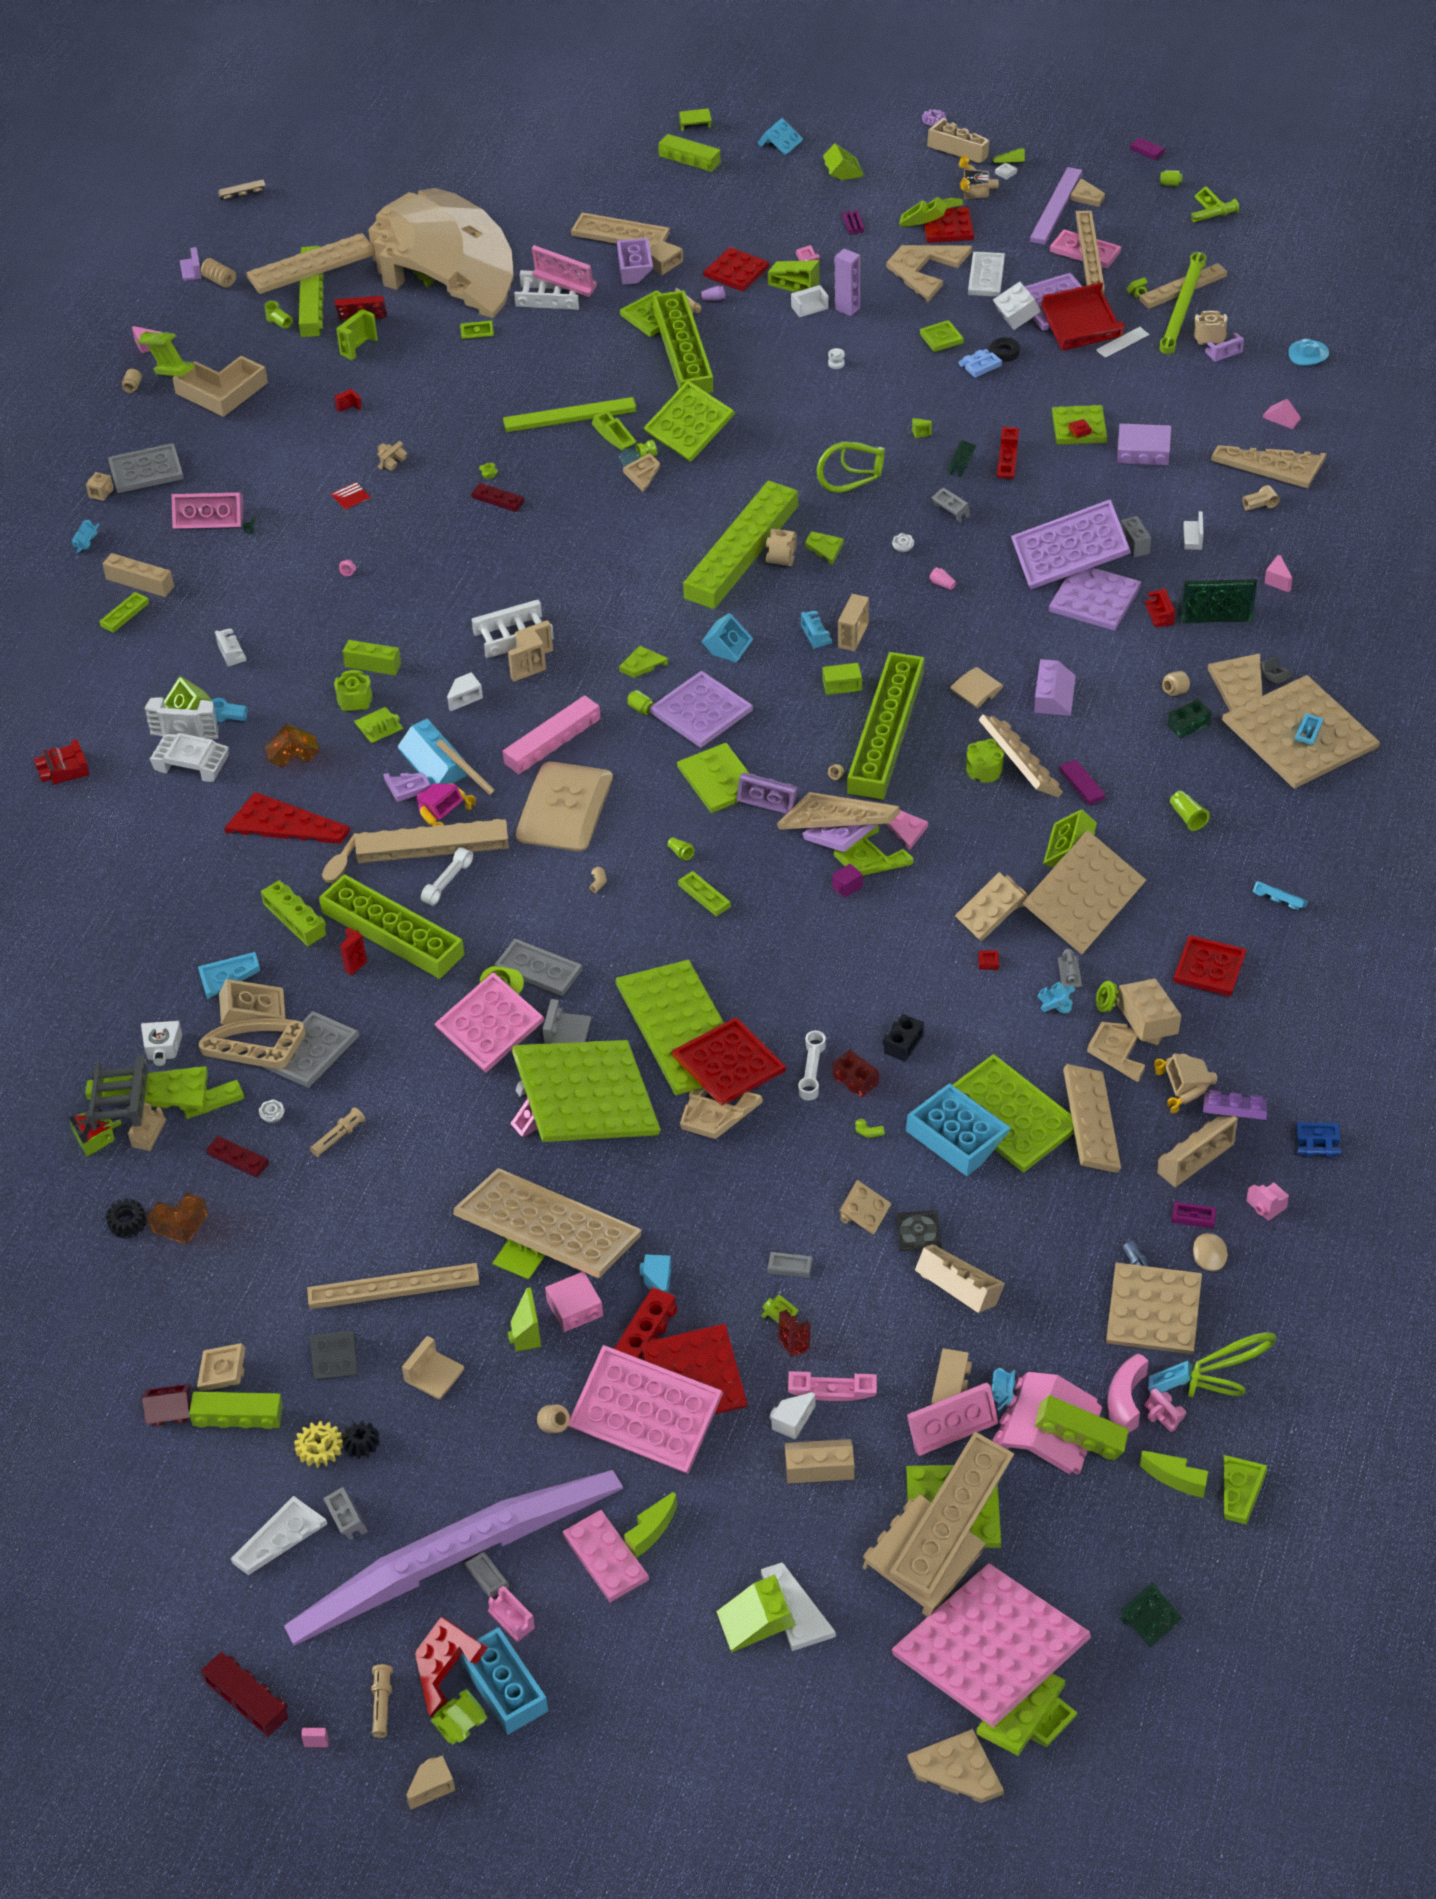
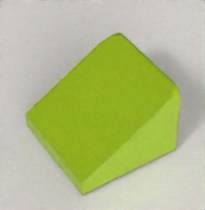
M913 418L912 432L915 438L931 436L932 421Z

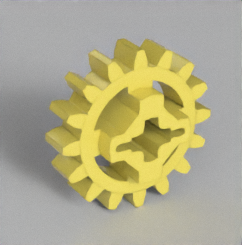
M319 1421L318 1426L310 1423L309 1429L306 1427L302 1428L303 1434L297 1433L298 1440L294 1441L296 1455L300 1457L301 1462L306 1461L307 1466L310 1467L312 1463L316 1464V1468H319L320 1463L328 1466V1460L335 1462V1455H341L340 1449L343 1448L341 1432L338 1433L336 1426L331 1428L330 1422L325 1426L322 1425V1421Z

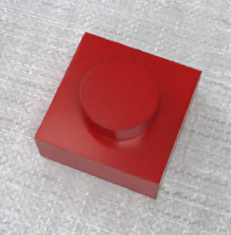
M1084 419L1069 423L1068 427L1075 438L1089 435L1092 430Z

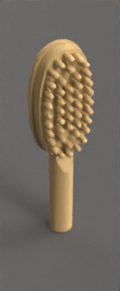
M357 833L353 834L341 854L334 856L325 866L322 877L326 883H335L344 873L348 861L347 857L355 846V834Z

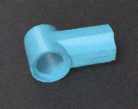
M215 698L211 701L214 705L217 722H223L226 719L246 721L248 706L229 704L223 698Z

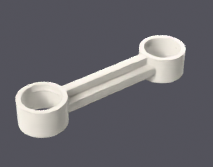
M463 847L458 848L454 854L453 862L433 885L427 884L421 893V901L432 906L436 905L440 899L441 891L460 869H466L470 866L473 852Z
M811 1031L805 1038L808 1056L804 1078L798 1084L799 1096L804 1100H813L819 1094V1083L816 1080L820 1053L826 1047V1037L820 1031ZM819 1040L821 1043L811 1044L810 1041ZM806 1086H811L815 1089L812 1091H805L802 1088Z

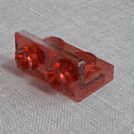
M787 1309L779 1312L778 1339L790 1357L806 1352L810 1348L811 1323L809 1320L798 1324L796 1317L791 1316Z

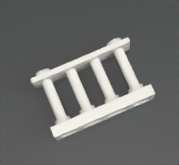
M520 271V283L523 290L522 292L514 293L516 307L579 310V300L576 292L570 290L569 294H560L561 289L565 288L533 277V271ZM529 288H539L538 293L529 292ZM545 288L554 289V293H544Z
M539 600L472 618L474 635L483 634L486 643H484L486 658L501 655L517 648L515 634L510 636L506 627L517 625L518 629L522 630L526 628L523 622L533 620L535 624L541 623V603ZM551 624L552 639H554L553 626ZM499 629L503 638L493 640L490 632Z

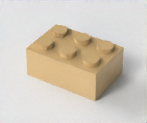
M1156 979L1119 986L1116 1004L1141 1041L1179 1033L1181 1014Z

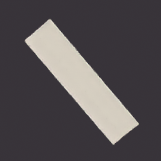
M1138 327L1096 350L1106 358L1150 334L1141 327Z

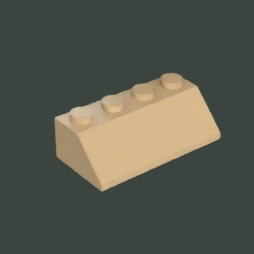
M1235 1116L1217 1117L1212 1122H1207L1201 1130L1193 1132L1183 1143H1178L1168 1154H1163L1159 1158L1157 1173L1172 1186L1177 1187L1234 1145L1238 1118Z

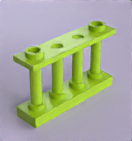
M146 331L140 335L141 338L136 340L139 344H147L156 359L157 366L153 368L156 374L182 377L195 368L192 362L182 361L171 340L177 337L175 333Z

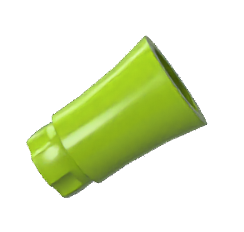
M1177 791L1171 796V805L1183 819L1189 830L1197 831L1208 823L1210 812L1200 806L1183 791Z

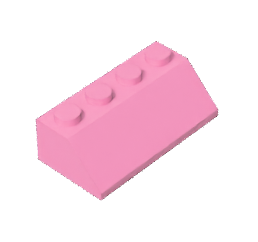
M240 492L171 494L173 529L242 526L244 506L243 494Z

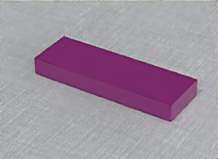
M1076 759L1060 766L1059 771L1088 805L1105 799L1106 794Z

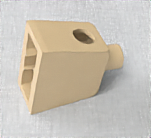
M660 241L654 246L649 244L653 269L659 274L664 275L683 262L682 248L664 241Z

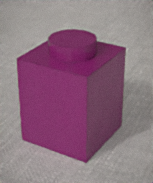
M851 863L832 874V887L835 892L840 893L844 898L863 887V874Z

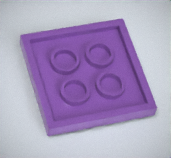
M1209 1090V1093L1205 1092L1203 1112L1266 1120L1267 1100L1259 1095H1251L1249 1098L1242 1097L1240 1093L1232 1092L1230 1095L1221 1094V1091Z

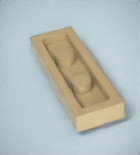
M264 179L220 189L218 191L219 198L228 200L233 198L234 195L245 196L248 194L247 192H261L265 187Z

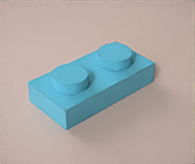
M1185 1361L1149 1376L1148 1390L1151 1392V1390L1156 1388L1161 1393L1176 1386L1187 1384L1192 1380V1365L1189 1361Z

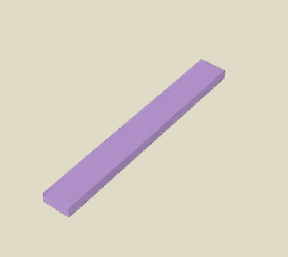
M1067 167L1030 237V242L1046 244L1082 175V170Z

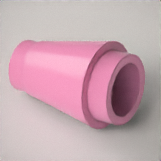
M936 567L930 574L929 579L933 584L952 590L956 585V581L942 568Z

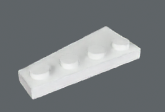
M293 1496L231 1558V1561L247 1575H250L327 1525V1520Z
M783 1562L761 1569L763 1579L774 1574L776 1575L790 1607L796 1626L786 1629L784 1632L792 1651L836 1637L834 1629Z

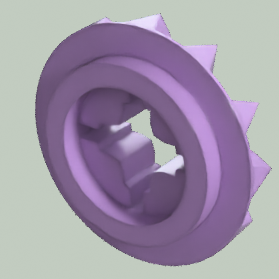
M929 109V111H925L922 115V121L930 126H934L942 118L946 119L945 113L936 109Z

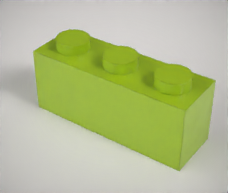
M348 640L342 651L346 668L396 676L401 666L400 650L397 647Z

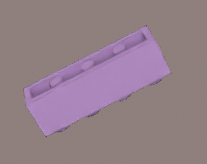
M843 249L834 258L835 310L852 316L860 309V255Z

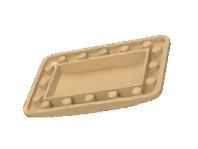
M545 762L541 766L529 793L516 830V839L526 844L572 851L586 850L590 844L613 781L612 772L600 768L559 762Z

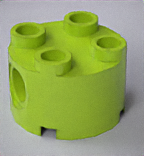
M350 670L341 673V677L335 679L336 699L342 711L366 710L370 707L373 695L370 679L367 674L365 676L362 671Z
M994 739L969 744L966 756V771L969 777L973 780L975 778L980 779L982 783L993 782L999 779L1004 767L1003 749L996 744Z
M468 1689L459 1693L461 1698L458 1700L452 1698L434 1715V1718L430 1720L447 1742L452 1745L457 1741L459 1743L470 1735L468 1731L475 1725L476 1727L481 1725L488 1718L485 1715V1710Z

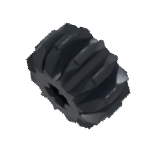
M363 1420L360 1425L353 1422V1427H346L345 1434H342L343 1449L345 1452H348L350 1457L356 1455L360 1459L362 1455H365L369 1458V1452L376 1453V1447L380 1444L378 1430L371 1423L365 1425Z

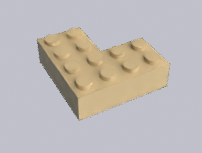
M243 356L238 357L220 372L194 361L193 365L195 368L182 377L174 376L172 378L177 395L222 417H225L268 383L265 367Z

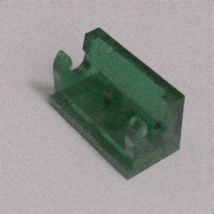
M961 440L952 457L947 474L952 475L954 469L959 470L958 477H961L977 445Z

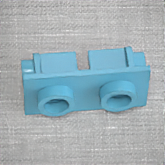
M90 520L82 522L72 538V545L78 548L76 553H79L82 549L85 551L91 545L90 539H93L98 533L96 529L99 523L94 526Z
M998 1368L993 1373L994 1383L991 1390L993 1400L998 1402V1410L1005 1404H1010L1014 1397L1015 1370L1009 1374L1004 1369Z

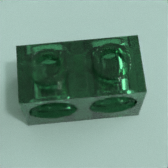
M1196 699L1169 712L1167 726L1181 739L1210 725L1212 711L1199 699Z

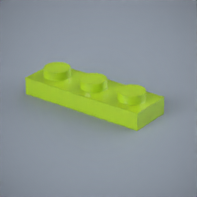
M134 592L99 621L100 626L114 633L149 604L148 598Z
M694 871L678 880V886L716 917L731 907V902Z
M234 1080L206 1090L204 1112L190 1107L188 1110L183 1111L186 1118L189 1119L245 1098L238 1080Z

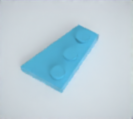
M253 952L199 966L198 969L207 1000L219 994L226 979L243 981L259 972L260 966L256 953Z

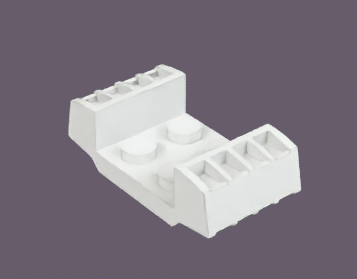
M150 698L144 708L150 734L164 736V734L176 735L182 733L206 739H218L219 728L214 705L211 701L201 700L198 710L166 708L164 698Z
M182 733L176 735L164 734L152 757H150V761L154 770L167 773L171 765L200 770L202 781L214 782L228 758L229 747L218 744L211 739Z

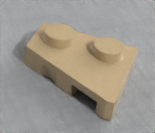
M1083 179L1079 180L1070 195L1071 201L1100 207L1105 199L1104 192Z
M649 453L623 467V473L644 492L659 470L660 463Z

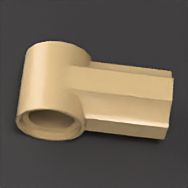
M1266 485L1257 493L1243 496L1242 502L1246 511L1265 505L1268 508H1273L1280 502V497L1270 485Z

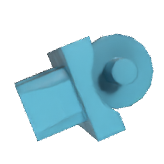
M1061 982L1055 983L1051 990L1047 987L1043 988L1038 995V998L1043 1002L1040 1009L1043 1012L1054 1008L1063 1014L1070 1012L1073 1002L1069 999V995L1075 991V988L1072 985L1065 987Z

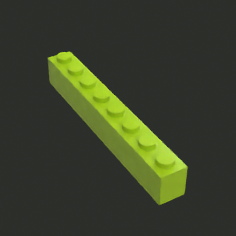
M320 246L301 247V254L320 248ZM324 273L300 280L299 328L301 337L320 336V329H323Z

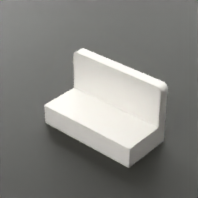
M1199 511L1198 521H1184V549L1202 550V511Z

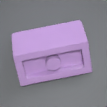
M196 247L190 248L191 259L180 260L183 281L202 278Z

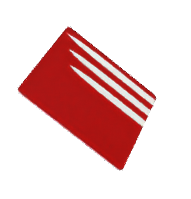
M357 482L330 493L345 510L371 498Z

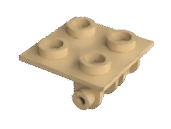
M857 1180L839 1210L841 1212L840 1219L843 1223L853 1220L874 1235L892 1203Z

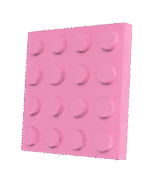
M493 972L434 1025L479 1068L487 1073L513 1049V1045H518L545 1019Z

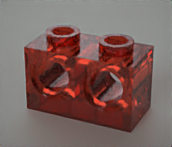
M848 1050L833 1062L834 1078L861 1097L865 1096L879 1084V1071L851 1050Z

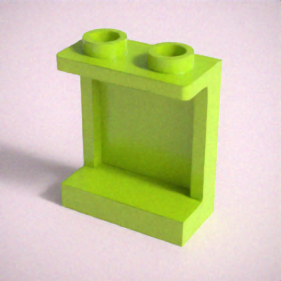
M361 309L336 328L340 355L350 360L356 358L355 349L366 340L370 339L374 342L378 340L375 316L364 309Z

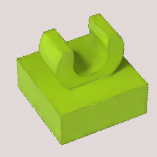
M1144 277L1131 282L1126 289L1129 294L1134 293V297L1137 299L1140 296L1139 291L1142 294L1147 293L1145 286L1148 282Z

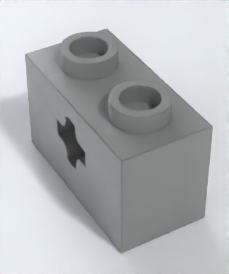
M1138 516L1121 520V528L1133 558L1150 554L1151 537Z

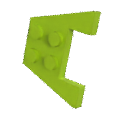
M878 825L845 852L834 850V857L844 866L851 863L863 876L909 866L914 862V858L904 849L887 857L867 839L879 832Z

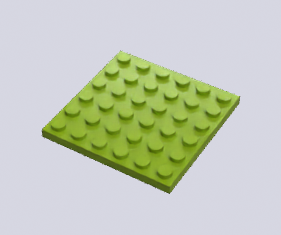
M628 1040L513 1045L512 1052L542 1142L659 1135L661 1129Z

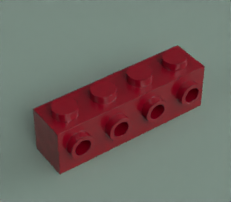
M221 1651L201 1670L204 1682L267 1737L289 1718L286 1703L280 1697L275 1698L271 1695L270 1689L264 1683L259 1684L256 1682L254 1675L249 1670L241 1669L233 1656L230 1655L228 1657Z

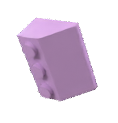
M648 238L617 241L622 285L639 283L653 269Z
M1120 424L1117 463L1169 465L1171 426Z
M1040 659L1034 713L1071 716L1076 675L1059 661Z
M744 772L739 779L736 801L787 814L794 806L798 787Z

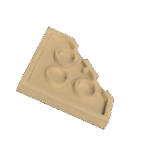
M973 1729L907 1755V1760L917 1780L925 1783L927 1781L940 1785V1788L958 1795L961 1793L970 1796L972 1800L980 1803L1001 1796L1004 1793V1789Z

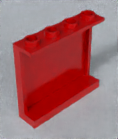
M1103 282L1071 290H1063L1042 297L1040 307L1062 351L1119 338L1123 335L1125 326L1123 322H1117L1102 292Z

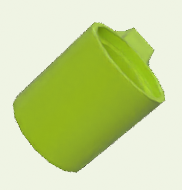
M276 301L265 303L266 320L275 322L281 328L288 329L293 322L292 317L280 309Z

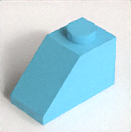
M645 1254L644 1263H640V1275L644 1278V1285L649 1290L654 1287L669 1293L672 1269L671 1256Z

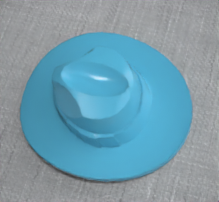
M1310 339L1294 342L1289 347L1291 361L1300 366H1309L1323 362L1329 356V350L1326 345Z

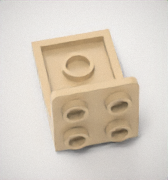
M999 872L955 916L982 942L1010 913L1020 907H1024L1022 903L1028 895L1020 886L1018 887L1011 877L1008 875L1004 877Z

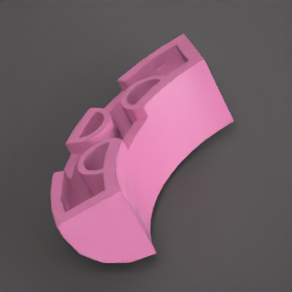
M1135 1354L1122 1364L1116 1372L1108 1391L1107 1403L1110 1421L1128 1428V1433L1138 1428L1140 1412L1133 1402L1131 1393L1136 1384L1147 1376L1148 1360L1140 1354Z

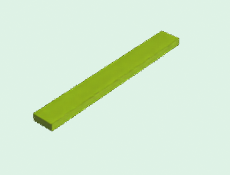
M630 397L503 417L505 431L512 432L593 419V416L605 410H608L612 416L637 411L634 398Z

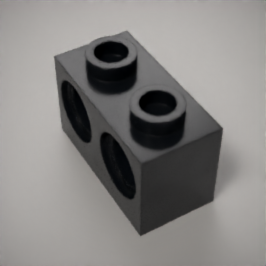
M902 1014L899 1020L894 1021L890 1033H886L883 1038L884 1054L906 1062L924 1036V1022Z

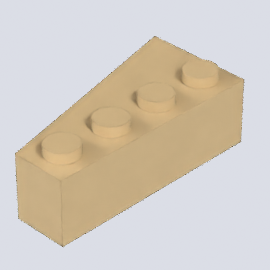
M942 118L928 130L927 146L934 150H941L950 155H957L960 158L965 155L975 163H982L988 157L990 140L976 133L970 134L968 129H959L957 124L953 122L949 124L945 118Z
M933 1244L923 1248L915 1271L920 1273L923 1278L932 1281L978 1313L997 1305L1005 1285L1004 1282Z

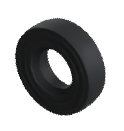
M998 338L992 342L990 353H994L1002 362H1009L1019 356L1020 346L1012 338ZM1001 348H1009V349H1011V350H1010V351H1000L999 349H1001Z

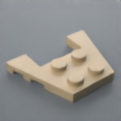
M1101 1022L1088 1045L1087 1052L1139 1082L1144 1073V1064L1127 1059L1137 1040H1141L1134 1029L1128 1028L1127 1024ZM1162 1037L1146 1040L1145 1042L1159 1045Z
M704 1088L692 1090L689 1093L690 1099L688 1105L685 1106L680 1126L682 1130L717 1139L763 1102L762 1096L745 1092L735 1106L730 1104L721 1106L716 1100L705 1098L708 1092Z

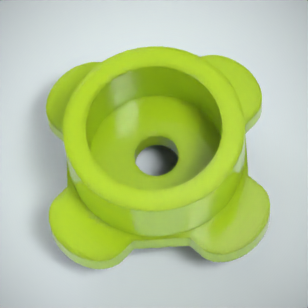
M486 463L479 467V470L482 471V476L486 479L493 478L498 473L494 463Z

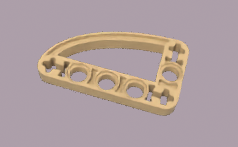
M275 1018L242 1020L210 1031L200 1040L199 1048L201 1054L206 1057L282 1069L290 1062L305 1037L306 1031L303 1023L296 1020ZM246 1032H283L274 1048L224 1039ZM286 1043H292L288 1047H283ZM224 1048H231L226 1052H222ZM242 1051H248L244 1055H239ZM260 1054H266L262 1058H257Z

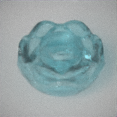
M633 448L629 450L624 449L619 455L620 462L624 466L640 458L639 452Z

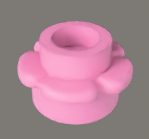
M351 560L341 561L339 564V570L343 576H351L356 571V566Z

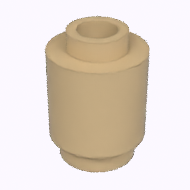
M135 369L126 371L122 381L124 391L133 393L138 389L142 379L139 371Z

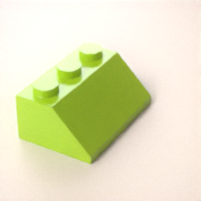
M1083 809L1055 822L1043 864L1055 867L1087 830L1095 835L1097 822Z

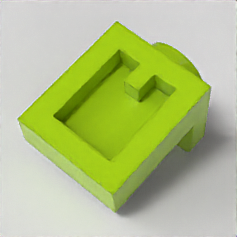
M778 1294L773 1300L769 1298L762 1306L764 1312L761 1314V1317L764 1319L769 1315L782 1327L786 1328L799 1310Z

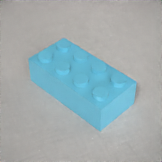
M499 1627L477 1639V1641L484 1643L488 1647L477 1664L470 1663L465 1654H461L460 1662L507 1735L548 1712L546 1696Z

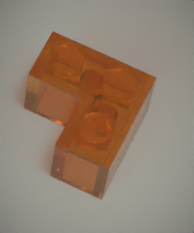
M288 723L265 746L268 762L284 768L294 756L309 763L320 751L315 735Z
M186 1193L176 1208L158 1201L148 1214L147 1219L151 1232L187 1245L207 1217L208 1210L205 1199Z

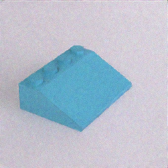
M950 1083L907 1115L906 1132L966 1176L983 1164L1011 1129Z

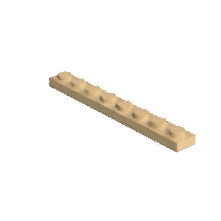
M1076 211L1086 284L1088 286L1093 283L1103 282L1102 292L1104 294L1105 287L1092 211Z
M477 1263L307 1287L309 1309H317L480 1284Z

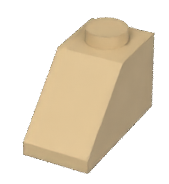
M443 1755L437 1758H430L419 1766L406 1794L410 1809L455 1791L454 1781Z

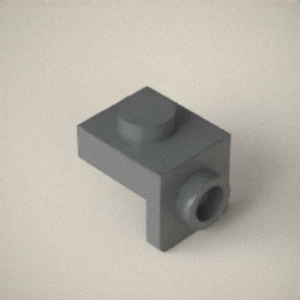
M1274 656L1262 662L1264 679L1280 684L1292 677L1291 670L1280 667L1278 657Z

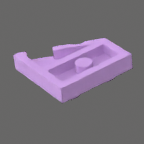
M389 773L383 774L384 780L397 802L417 796L419 792H424L431 786L424 773H401L400 777H390Z

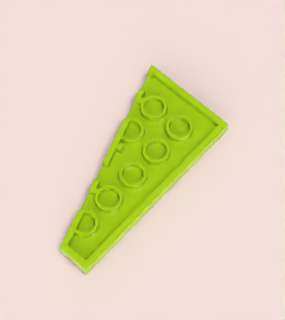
M207 1066L148 1073L144 1102L149 1103L152 1107L169 1108L171 1106H179L181 1110H188L190 1107L204 1112L208 1079ZM133 1075L104 1078L103 1083L130 1081ZM87 1080L85 1092L87 1100L91 1099L93 1080ZM132 1090L102 1092V1097L128 1095Z

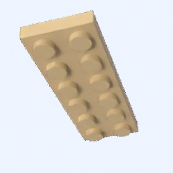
M581 213L571 229V236L616 244L618 240L648 238L649 244L652 246L660 241L665 242L670 234V228L588 213Z
M983 714L979 719L981 724L1035 789L1059 798L1063 793L1059 788L1060 784L1049 776L1050 772L1039 764L1040 760L1029 752L1030 748L1020 741L1021 737L1010 729L1011 725L1004 720L1002 722L994 716L989 717Z
M1066 1064L1063 1071L1080 1165L1118 1173L1121 1169L1103 1072Z

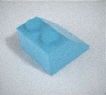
M729 613L715 622L701 643L712 655L737 662L753 638Z

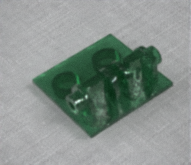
M1151 1582L1120 1610L1122 1612L1121 1621L1125 1625L1131 1624L1149 1647L1153 1646L1182 1619L1154 1582Z

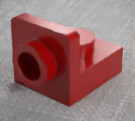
M352 388L334 396L336 409L339 412L352 406L357 410H361L362 399Z

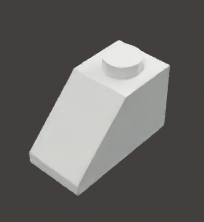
M472 672L455 679L447 696L449 710L453 711L483 698L481 684Z
M810 1392L781 1400L778 1407H774L770 1414L772 1430L796 1439L816 1406L815 1394Z

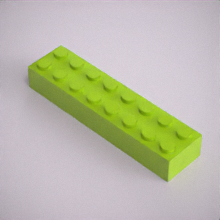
M685 290L653 295V311L678 389L688 380L706 393L713 392V375Z
M345 874L319 897L323 914L354 931L360 932L367 939L439 979L465 955L463 939Z

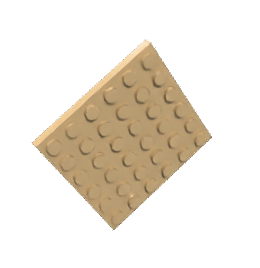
M1308 675L1223 714L1222 718L1242 740L1294 789L1378 748L1380 744L1368 730ZM1306 713L1324 718L1319 735L1313 745L1294 740ZM1302 732V735H1301V736H1302V737H1307V736H1306V733H1303V732Z

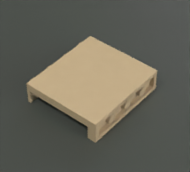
M919 1494L915 1500L910 1499L903 1509L905 1512L901 1516L897 1515L890 1524L891 1529L888 1532L884 1530L877 1539L878 1544L876 1547H870L864 1554L865 1562L863 1569L866 1570L868 1566H871L924 1607L922 1614L928 1617L940 1606L982 1554L986 1543L969 1531L929 1599L888 1576L931 1502Z

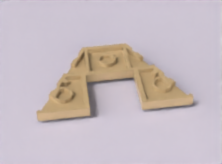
M901 245L887 261L886 267L894 272L897 277H901L909 288L915 290L916 294L922 295L925 298V302L928 303L943 286V280L920 273L921 268L929 259L958 268L972 252V246Z

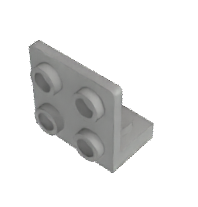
M551 999L543 1026L544 1044L586 1042L591 1016L563 1013V1009L559 1006V1000Z

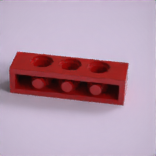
M652 1287L614 1349L644 1360L641 1343L657 1340L660 1334L665 1333L668 1321L677 1313L676 1297Z

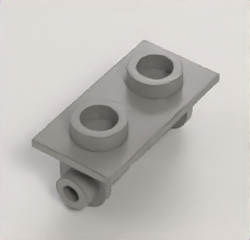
M1066 949L1062 957H1058L1061 983L1065 987L1070 985L1074 988L1082 987L1078 958L1074 956V952L1071 949Z

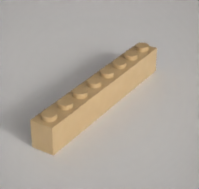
M506 819L355 834L358 863L455 854L460 847L472 852L509 848Z

